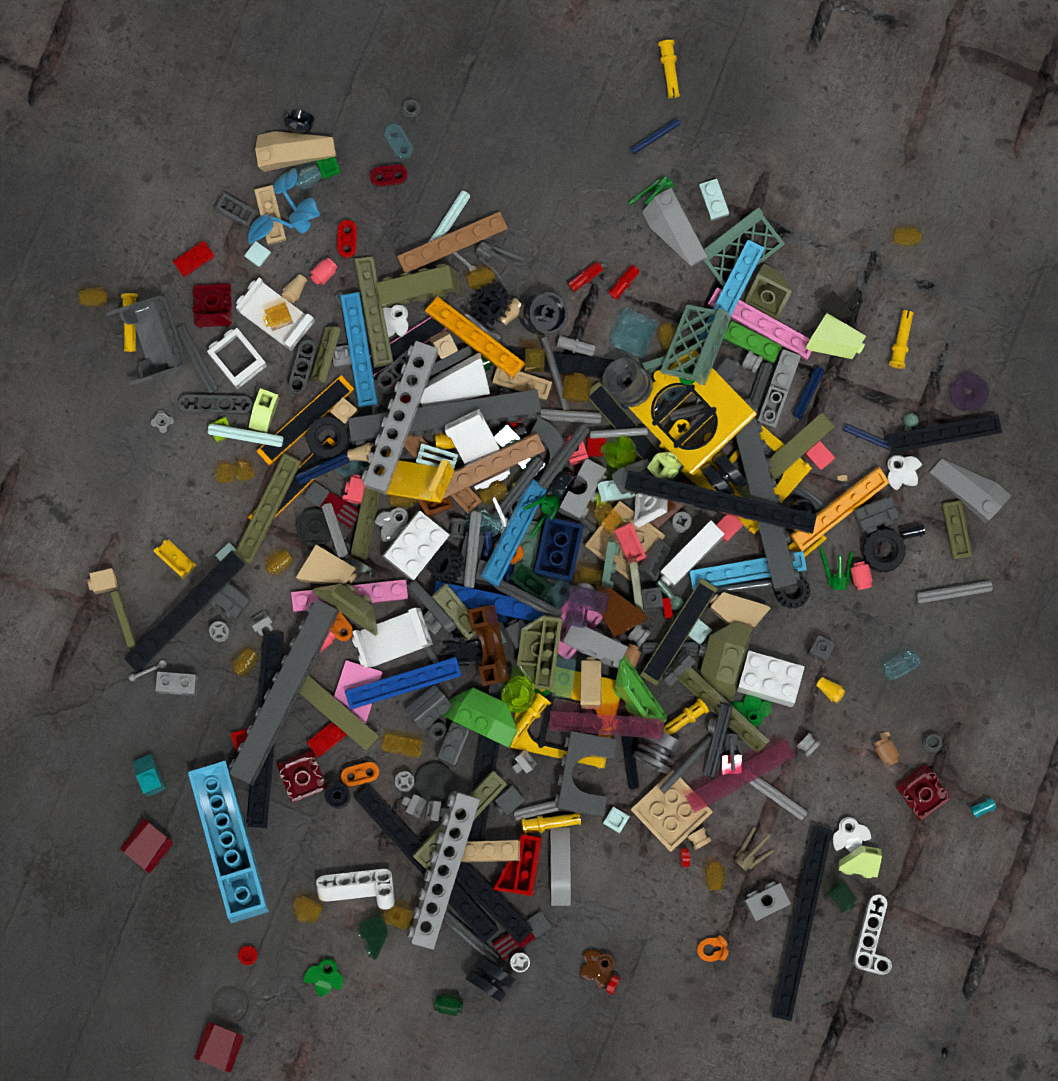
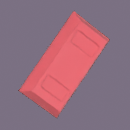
M632 522L614 530L627 561L628 558H635L637 562L647 558Z

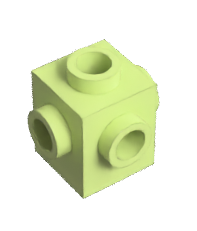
M671 452L656 454L647 468L655 477L673 479L678 474V469L682 464L677 460L676 455Z

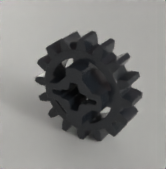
M488 283L487 288L482 285V291L476 290L477 296L471 298L475 301V303L470 304L474 308L472 314L476 316L477 320L486 325L487 323L494 325L495 320L500 323L501 317H507L505 312L511 310L507 307L512 304L508 300L510 294L506 292L505 288L496 283L494 286Z

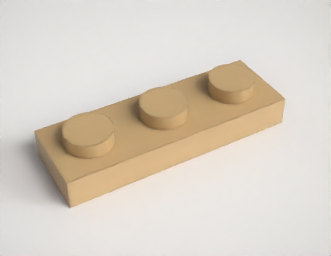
M273 185L254 189L260 215L269 214L270 218L276 217L281 219ZM273 222L272 230L266 235L268 245L286 241L281 223Z
M498 367L492 384L501 387L505 386L517 392L538 389L539 399L547 401L552 386L551 381L520 371L512 379Z
M520 841L467 842L461 862L520 861Z

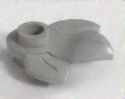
M395 508L391 512H382L376 517L375 523L382 526L381 538L383 542L391 541L400 534L408 524V513L403 508ZM402 514V520L397 521L395 516Z

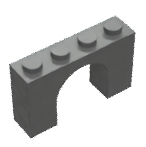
M572 731L571 736H566L565 747H568V752L562 758L561 766H564L565 769L564 774L559 775L558 785L561 786V792L556 793L555 805H558L557 810L604 817L607 797L580 791L573 782L572 770L578 761L586 757L614 760L617 739Z

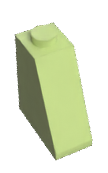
M826 313L807 344L806 349L853 359L856 353L860 354L865 344L862 342L866 336Z

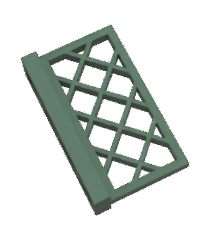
M760 208L755 209L704 249L708 258L703 260V262L723 288L726 284L722 279L723 271L732 272L733 270L723 268L724 257L735 259V266L739 258V246H745V244H740V236L743 233L751 234L750 241L752 242L754 235L764 236L763 247L765 249L757 265L785 245L763 216ZM760 220L765 225V234L754 232L755 224ZM767 237L775 238L778 245L774 248L766 247ZM726 246H736L735 256L725 255ZM713 256L722 257L720 268L713 267L709 259Z
M686 305L660 372L705 385L731 320L727 311L718 308L717 311ZM690 311L698 313V317L691 321L688 320ZM710 315L715 316L714 320L706 325L704 318ZM702 321L704 326L694 331L692 325ZM690 327L692 333L683 338L681 335L682 331ZM707 330V338L699 341L697 335ZM695 337L698 343L688 348L685 342ZM683 344L686 350L676 355V347ZM700 347L702 350L700 355L693 358L690 352ZM688 354L691 360L681 365L679 359ZM677 361L679 367L674 370H668L669 364ZM694 364L693 374L685 373L684 369Z

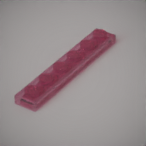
M550 711V730L662 739L664 719Z
M784 740L736 767L735 771L731 770L686 795L685 798L695 814L796 756L787 740Z

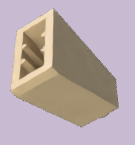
M315 545L296 578L298 581L306 583L342 584L345 586L349 583L352 584L357 574L355 573V567Z
M724 592L720 596L716 594L710 601L712 605L709 608L727 625L739 622L755 627L771 609L767 605Z
M587 657L586 661H582V709H602V662L597 661L595 657Z

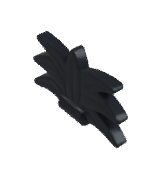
M460 639L459 644L443 642L445 646L450 648L444 650L441 655L450 656L445 660L456 657L459 666H469L471 662H482V658L475 655L483 653L481 648L476 647L481 641L475 640L465 643L464 639Z

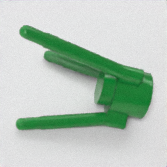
M663 176L660 180L657 179L651 186L635 196L628 204L631 205L655 188V192L645 201V204H648L658 194L673 188L674 184L669 178Z
M543 495L539 500L523 507V510H527L542 503L541 510L544 516L531 533V539L541 528L546 517L550 515L552 520L561 506L559 499L555 496L550 495L546 497Z
M821 547L820 552L828 578V586L832 585V590H847L853 552L851 551L849 554L846 574H842V555L838 556V574H833L832 578L824 549Z

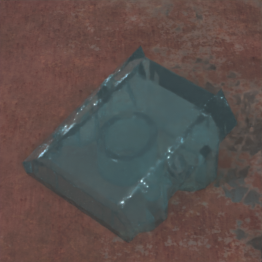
M625 308L609 344L644 359L659 322L632 309Z

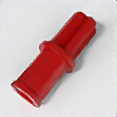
M595 262L585 271L581 270V274L568 282L569 287L575 293L586 283H591L590 280L603 271V267L600 263Z
M633 265L630 266L622 277H618V282L608 294L615 300H618L626 288H630V284L640 273L639 269Z

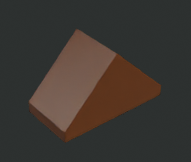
M449 496L443 498L441 503L418 499L424 515L429 519L454 507Z

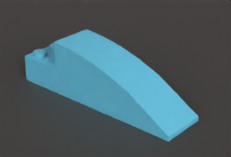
M226 761L188 772L229 921L235 923L269 912L261 885V875Z

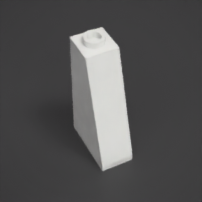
M481 353L473 355L428 380L420 401L422 407L458 402L490 394Z
M710 521L660 572L662 576L660 579L667 586L671 585L674 587L723 539L724 533Z

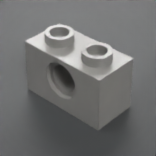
M157 672L155 691L161 694L196 696L198 676L193 674Z
M775 882L764 886L765 891L758 893L756 890L747 895L748 899L744 900L754 922L791 904L781 883L776 885ZM764 895L771 897L772 903L770 906L762 904L761 899Z

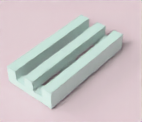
M421 444L416 463L439 467V464L421 459L422 456L440 462L442 459L448 460L424 452L425 449L453 458V461L449 460L452 468H455L458 454Z

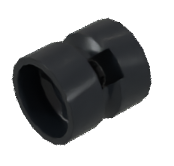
M332 783L325 790V800L332 808L343 809L350 803L351 794L344 784Z

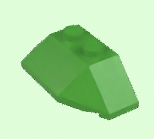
M624 654L622 660H620L614 691L619 698H623L626 703V709L630 714L633 713L636 718L665 723L667 714Z
M475 688L450 698L449 702L452 707L442 716L510 748L518 729L507 703Z

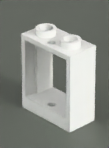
M236 328L224 334L225 338L220 342L215 341L212 343L207 352L238 390L266 368L267 365L239 329ZM238 337L256 361L234 377L216 353Z

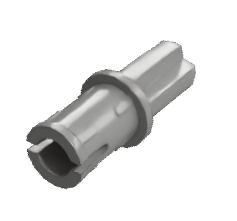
M559 336L558 348L571 350L574 354L578 352L588 356L594 355V345L580 342L579 339L574 340Z

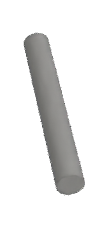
M647 427L590 431V439L648 435Z

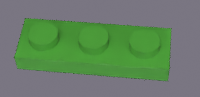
M731 321L723 338L748 352L751 350L754 355L762 356L764 360L774 364L782 349L781 345Z

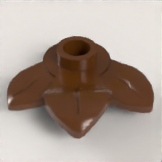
M589 950L582 955L586 964L580 971V977L585 980L595 979L596 986L600 989L610 982L611 971L615 968L616 961L609 953L600 954L596 950ZM603 960L608 961L609 965L607 967L603 966Z

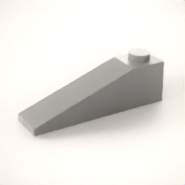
M672 188L655 196L642 212L649 227L691 267L708 258Z
M941 459L929 472L985 524L1011 497L998 483L945 459Z

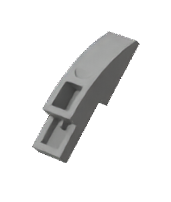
M782 350L758 421L776 428L801 355Z

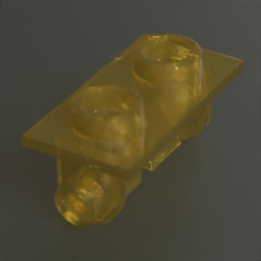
M248 460L239 461L235 465L221 463L218 467H215V473H219L216 475V481L221 482V484L234 482V475L236 474L238 481L251 480V478L255 477L254 470H250L253 468L254 463H249Z
M385 732L382 750H385L386 753L395 754L402 752V755L413 757V759L416 757L420 758L423 741Z

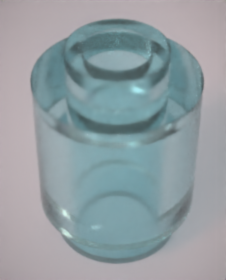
M309 165L297 172L298 178L295 185L298 189L306 190L318 183L322 175L316 165Z

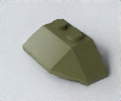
M336 584L313 589L312 592L374 636L378 635L371 599L365 595L360 597L355 594L356 589L349 584L345 586Z
M542 615L522 627L517 666L533 688L553 691L563 617Z
M734 622L710 635L700 671L708 684L723 698L731 701L735 699L754 628L739 622Z

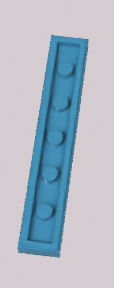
M360 293L340 295L358 406L360 408L377 405L378 401Z
M532 479L521 495L481 574V577L494 586H499L540 504L527 510H523V507L539 500L547 491V489L541 488L534 479Z

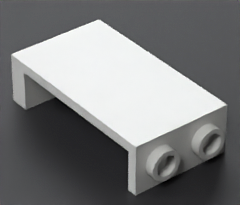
M258 278L257 281L253 280L248 287L249 291L245 296L242 295L237 300V311L292 351L315 322L314 318L308 313L304 314L265 285L261 278Z
M480 409L445 425V432L448 437H451L465 465L500 449ZM510 467L475 483V490L479 488L485 489L496 480L502 481L506 479L508 474H510Z
M421 608L410 609L408 613L377 624V636H374L366 629L352 631L354 635L352 641L354 646L358 647L360 653L358 658L361 665H364V668H372L433 645Z

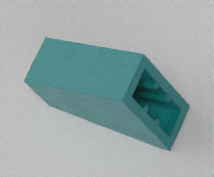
M152 754L133 761L135 774L143 794L150 797L166 790Z

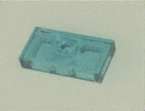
M557 658L552 697L571 699L576 660Z

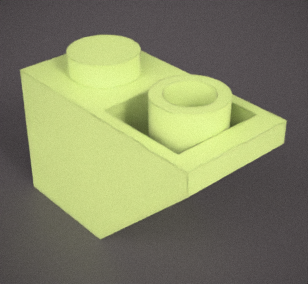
M260 388L251 414L250 429L262 433L268 432L280 400L278 394Z
M861 846L839 860V871L848 875L855 873L861 874L865 878H878L882 851L878 848Z

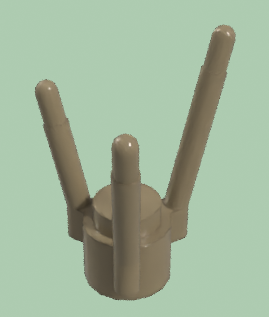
M753 827L741 849L736 853L737 858L734 861L746 871L748 868L752 869L756 864L772 854L774 851L771 849L756 860L753 857L771 837L770 833L750 853L748 851L744 852L756 831V827Z

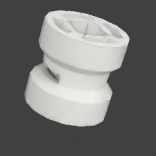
M516 953L512 956L510 964L514 971L521 973L528 969L530 960L526 954Z

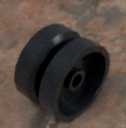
M535 293L528 296L522 302L519 318L522 326L532 334H553L565 326L568 318V309L565 301L555 293Z
M718 452L713 457V462L718 467L717 470L710 463H706L700 468L708 483L719 492L734 495V490L729 484L730 482L737 489H741L748 483L722 452Z
M480 956L475 965L484 972L483 975L476 971H470L465 979L501 1003L506 993L497 985L500 983L506 988H510L516 979L507 974L505 969L493 961L489 962Z

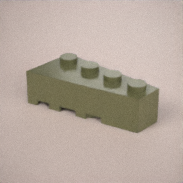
M447 264L437 265L435 269L431 270L429 268L420 269L415 274L403 273L399 278L395 279L387 277L382 279V282L377 283L380 304L386 308L410 304L412 299L416 302L427 301L429 296L443 298L447 297V293L455 292L456 295L463 294L459 272L451 266H447Z

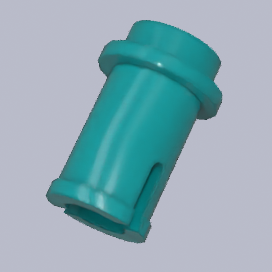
M985 798L986 801L970 807L975 818L989 811L994 812V809L997 807L992 798Z

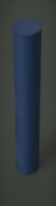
M678 118L674 119L631 147L630 150L633 154H636L679 126L681 122Z
M848 424L845 425L843 431L889 450L888 441Z

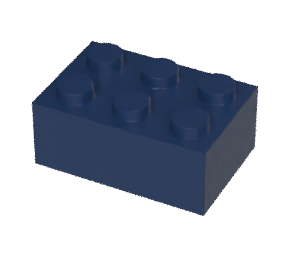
M546 517L534 576L572 584L584 525L555 518L551 520L550 517Z

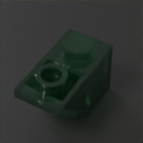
M382 915L359 923L360 928L357 929L361 940L365 938L368 946H365L368 957H372L373 960L378 959L389 934Z

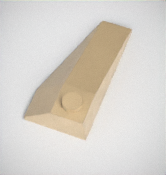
M279 131L257 136L255 148L258 167L264 172L336 156L333 137Z

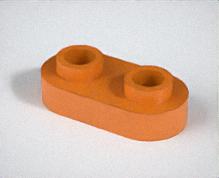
M339 612L331 631L336 639L346 642L352 638L353 628L343 614ZM342 629L347 630V634L344 636L340 634Z
M372 762L351 766L342 771L341 780L348 787L373 782L379 776V768ZM368 769L373 770V774L371 776H368L366 774V771ZM349 774H354L355 778L354 780L349 781L347 779V776Z

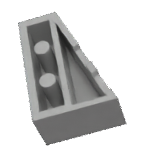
M577 619L576 622H569L560 642L589 657H595L597 661H601L610 668H618L620 660H622L628 648L627 646L621 644V641L616 638L604 636V632L596 628L592 630L586 627L587 624Z

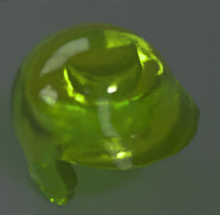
M625 435L620 436L618 444L606 443L601 446V452L605 457L606 463L617 470L633 464L636 460V446Z
M523 676L514 677L506 683L502 690L501 700L508 704L511 712L521 713L529 709L535 696L533 683Z

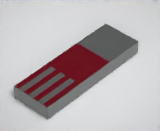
M315 481L304 495L306 500L323 510L322 506L324 504L331 503L337 520L350 529L358 520L359 510Z
M541 911L526 921L533 931L520 944L509 933L493 944L503 960L552 928Z

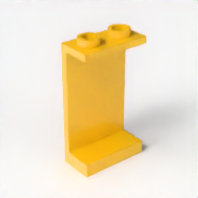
M388 451L385 457L390 456L391 451ZM442 459L439 467L398 461L387 494L441 503L455 471L449 460ZM380 467L376 475H382L385 469Z

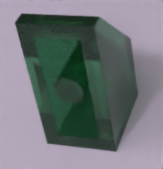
M522 563L510 576V579L521 590L542 601L552 590L549 584Z
M844 882L839 883L826 895V898L840 913L845 911L849 913L856 906L854 902L857 898Z

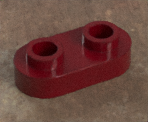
M402 165L376 167L370 173L371 183L376 187L401 185L408 177L407 170ZM400 173L402 176L401 178H396L395 174ZM381 175L383 179L378 181L376 177Z

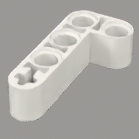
M388 869L324 875L316 880L318 897L322 901L376 896L378 907L381 909H390L395 904L392 873Z
M882 895L872 896L868 900L853 958L856 968L878 975L887 974L892 968L891 961L888 958L875 954L887 908V900ZM879 899V903H882V906L878 907L876 913H880V916L870 914V911H875L876 905L873 904V901ZM870 917H874L877 920L875 928L868 926V919ZM865 936L872 938L873 943L870 947H866L863 944ZM861 955L866 956L868 959V963L865 966H861L858 963V958ZM880 960L885 961L887 965L886 970L883 972L877 968V963Z

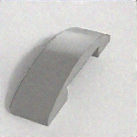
M570 827L550 829L551 906H571Z

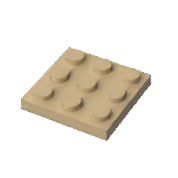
M619 501L586 543L585 548L605 562L608 537H616L619 550L618 555L613 557V562H616L615 570L631 581L629 564L614 530L632 522L646 556L660 539H664L665 535L650 523H646L639 528L635 526V512Z
M674 770L631 809L638 819L670 852L713 813L681 778L665 794L660 791L659 788L675 772Z

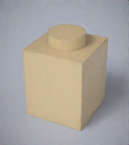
M447 331L429 339L432 347L438 348L437 356L440 359L458 351L451 335Z
M342 397L330 413L333 418L335 417L342 421L347 427L349 425L348 419L355 418L358 415V410Z
M111 568L90 573V579H88L89 589L93 590L95 594L118 590L115 571Z

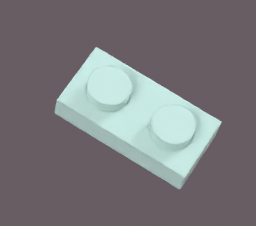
M714 179L699 184L710 220L713 221L728 216L729 211L718 180Z
M614 480L597 484L602 502L628 499L635 496V494L631 495L630 493L621 494L617 487L618 484Z

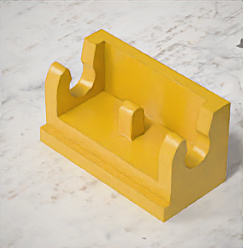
M165 539L160 547L154 549L155 554L182 579L196 567V564L169 539Z

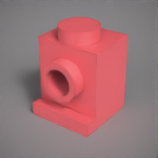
M572 436L566 438V441L564 442L565 445L568 443ZM583 441L578 446L579 450L574 451L568 459L569 466L583 463L586 458L588 459Z
M353 474L350 482L347 481L345 493L348 494L343 495V501L361 505L365 489L362 476Z

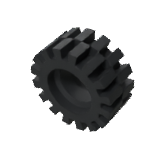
M443 547V549H438L439 552L435 553V557L431 558L433 563H430L429 566L432 568L429 571L432 573L431 577L435 580L453 584V581H458L457 577H461L460 571H464V568H462L465 565V562L462 561L464 557L456 550Z
M799 574L800 580H797V585L800 588V595L798 597H788L785 589L776 591L777 601L783 607L796 609L803 606L809 599L811 592L810 584L801 574Z

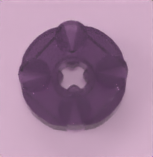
M973 373L961 375L951 386V401L961 411H977L988 400V386L978 375ZM965 389H972L974 397H966Z

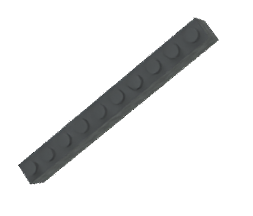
M538 389L420 407L417 409L408 436L413 435V438L423 437L425 433L431 432L432 435L442 434L446 424L480 409L489 426L499 425L502 421L515 423L522 418L527 420L537 419L538 416H541ZM390 412L349 418L348 423L352 445L356 444L359 447L367 442L376 441L378 434L381 435L384 429L381 427L385 416L388 417ZM397 413L394 419L402 421L405 416L402 413ZM390 431L387 437L389 439H395L398 436V433L396 431Z
M750 398L745 399L744 401L758 414L756 403H752ZM754 417L736 434L751 498L781 506L779 494L775 495L773 489L777 487L774 476L770 477L769 469H772L770 458H765L764 451H767L765 439L761 440L759 434L763 432L761 422H756ZM758 522L775 591L798 586L797 580H800L798 569H793L792 562L795 561L793 550L789 551L787 543H791L788 531L784 532L783 527Z
M317 599L315 603L312 602L307 611L309 615L306 620L301 622L299 626L300 633L298 637L293 638L290 644L292 649L289 655L286 654L281 663L283 667L280 672L275 674L273 678L274 685L271 690L268 689L264 696L266 701L263 707L260 706L255 714L257 719L254 725L251 724L246 733L248 737L245 742L240 744L238 748L239 755L237 759L232 760L229 766V770H231L230 775L254 785L340 612L337 609Z

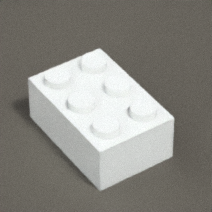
M417 511L381 557L410 580H414L448 538L449 534L421 511Z
M748 651L736 692L793 707L804 666Z

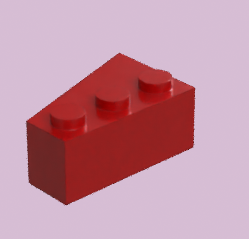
M521 835L519 839L520 861H508L493 890L534 897L543 839L541 837Z

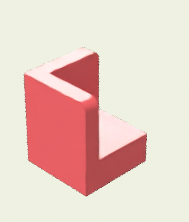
M821 441L806 452L804 456L809 462L812 461L819 470L825 468L835 459Z
M726 515L716 526L724 533L722 540L727 543L743 526V523L736 516Z

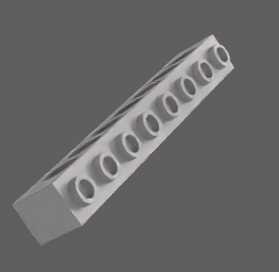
M418 341L415 342L414 346H410L407 355L410 357L408 364L404 363L402 367V380L397 381L394 390L397 392L395 399L391 398L388 406L390 413L388 417L385 416L381 425L384 428L381 435L378 434L375 441L376 451L371 453L368 463H370L369 470H365L362 476L365 488L387 494L438 355V348ZM416 360L424 362V365L420 368L415 367L413 364ZM412 377L418 380L413 386L407 384L408 379ZM402 396H410V402L402 403L400 401ZM397 413H402L405 417L402 421H396L394 416ZM390 431H396L398 433V436L395 439H389L387 437ZM383 449H390L391 455L383 457L381 452ZM377 467L385 469L382 475H376L374 470Z
M454 791L453 795L449 796L447 803L449 809L447 814L443 815V828L436 838L437 848L431 854L430 862L432 864L430 870H427L425 873L424 881L426 883L424 889L421 888L418 897L420 903L414 909V922L407 932L408 941L411 944L434 950L480 801L475 796ZM462 808L464 811L463 815L460 818H456L455 812ZM453 827H457L458 833L451 837L449 831ZM451 846L452 852L449 855H444L445 847ZM446 865V871L443 874H438L439 866ZM440 884V890L433 893V885ZM429 903H435L432 911H426V906ZM424 921H428L429 927L426 930H421V924Z

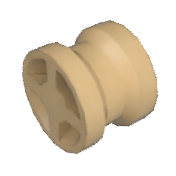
M704 827L687 837L694 844V850L711 842L710 837H707L705 834L706 830Z

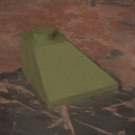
M763 264L744 303L778 320L793 289L780 271Z

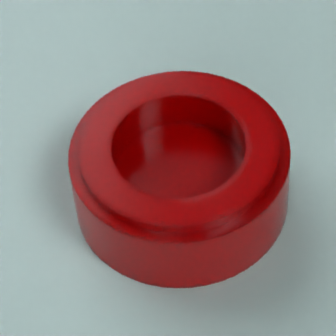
M680 848L679 850L681 868L690 866L688 848Z
M244 946L239 950L238 959L244 965H252L258 959V952L252 946Z
M612 976L606 988V993L613 996L620 983V977Z

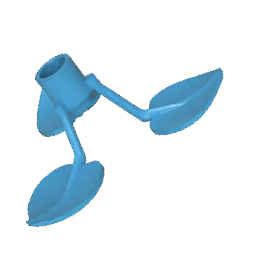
M295 168L281 174L273 184L274 193L280 194L283 192L294 209V212L289 216L290 222L288 223L276 217L270 218L269 214L260 216L250 227L248 233L250 245L269 234L273 228L274 221L286 225L290 229L294 227L302 234L310 228L311 222L309 220L320 216L317 203L313 198L305 199L296 207L287 194V190L291 189L297 182L298 173Z

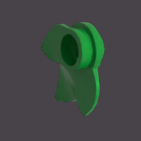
M746 694L744 702H733V707L755 727L760 726L763 718L767 717L771 712L770 701L761 702L759 697ZM754 715L757 718L755 720H751L750 716Z
M326 958L318 966L308 969L304 982L315 983L318 996L323 997L329 993L331 988L341 990L343 977L337 971L336 962ZM329 964L331 966L330 972L324 970L325 965Z

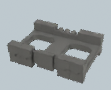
M686 647L677 655L678 658L676 657L671 662V665H669L663 675V680L669 686L679 679L677 676H680L685 671V668L688 670L696 662L691 656L692 653Z

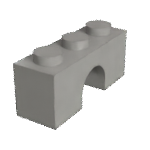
M586 458L576 479L584 484L586 491L580 495L568 491L558 512L576 522H579L581 517L585 519L589 508H587L590 501L594 502L598 494L595 491L598 487L597 484L604 482L607 478L604 475L606 468Z

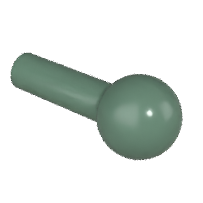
M913 413L905 415L903 419L904 431L912 430V428L918 425L919 419L917 415Z
M659 579L655 584L661 587L663 594L670 599L672 610H680L684 605L683 599L678 595H674L663 580Z

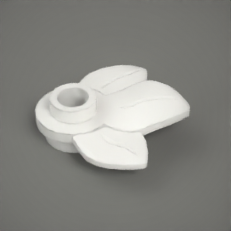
M395 305L392 308L384 307L383 311L388 337L393 336L395 333L403 337L408 331L407 309L403 305ZM398 312L402 313L400 317H396Z
M901 455L891 456L887 463L890 470L888 481L891 487L898 490L902 483L907 486H917L918 477L915 470L921 467V462L913 456L905 458ZM895 461L900 463L899 468L894 467L893 463Z
M846 817L840 821L839 830L833 835V846L836 851L846 847L851 853L862 846V841L871 839L870 831L866 826L859 825L854 818ZM847 823L852 825L850 831L845 829Z

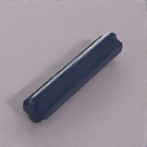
M815 367L793 412L795 418L802 419L825 372L823 368Z
M343 453L297 474L296 479L298 483H306L349 463L348 454Z

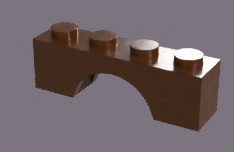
M495 605L469 609L468 615L471 629L477 633L482 644L483 658L479 666L482 686L510 681Z

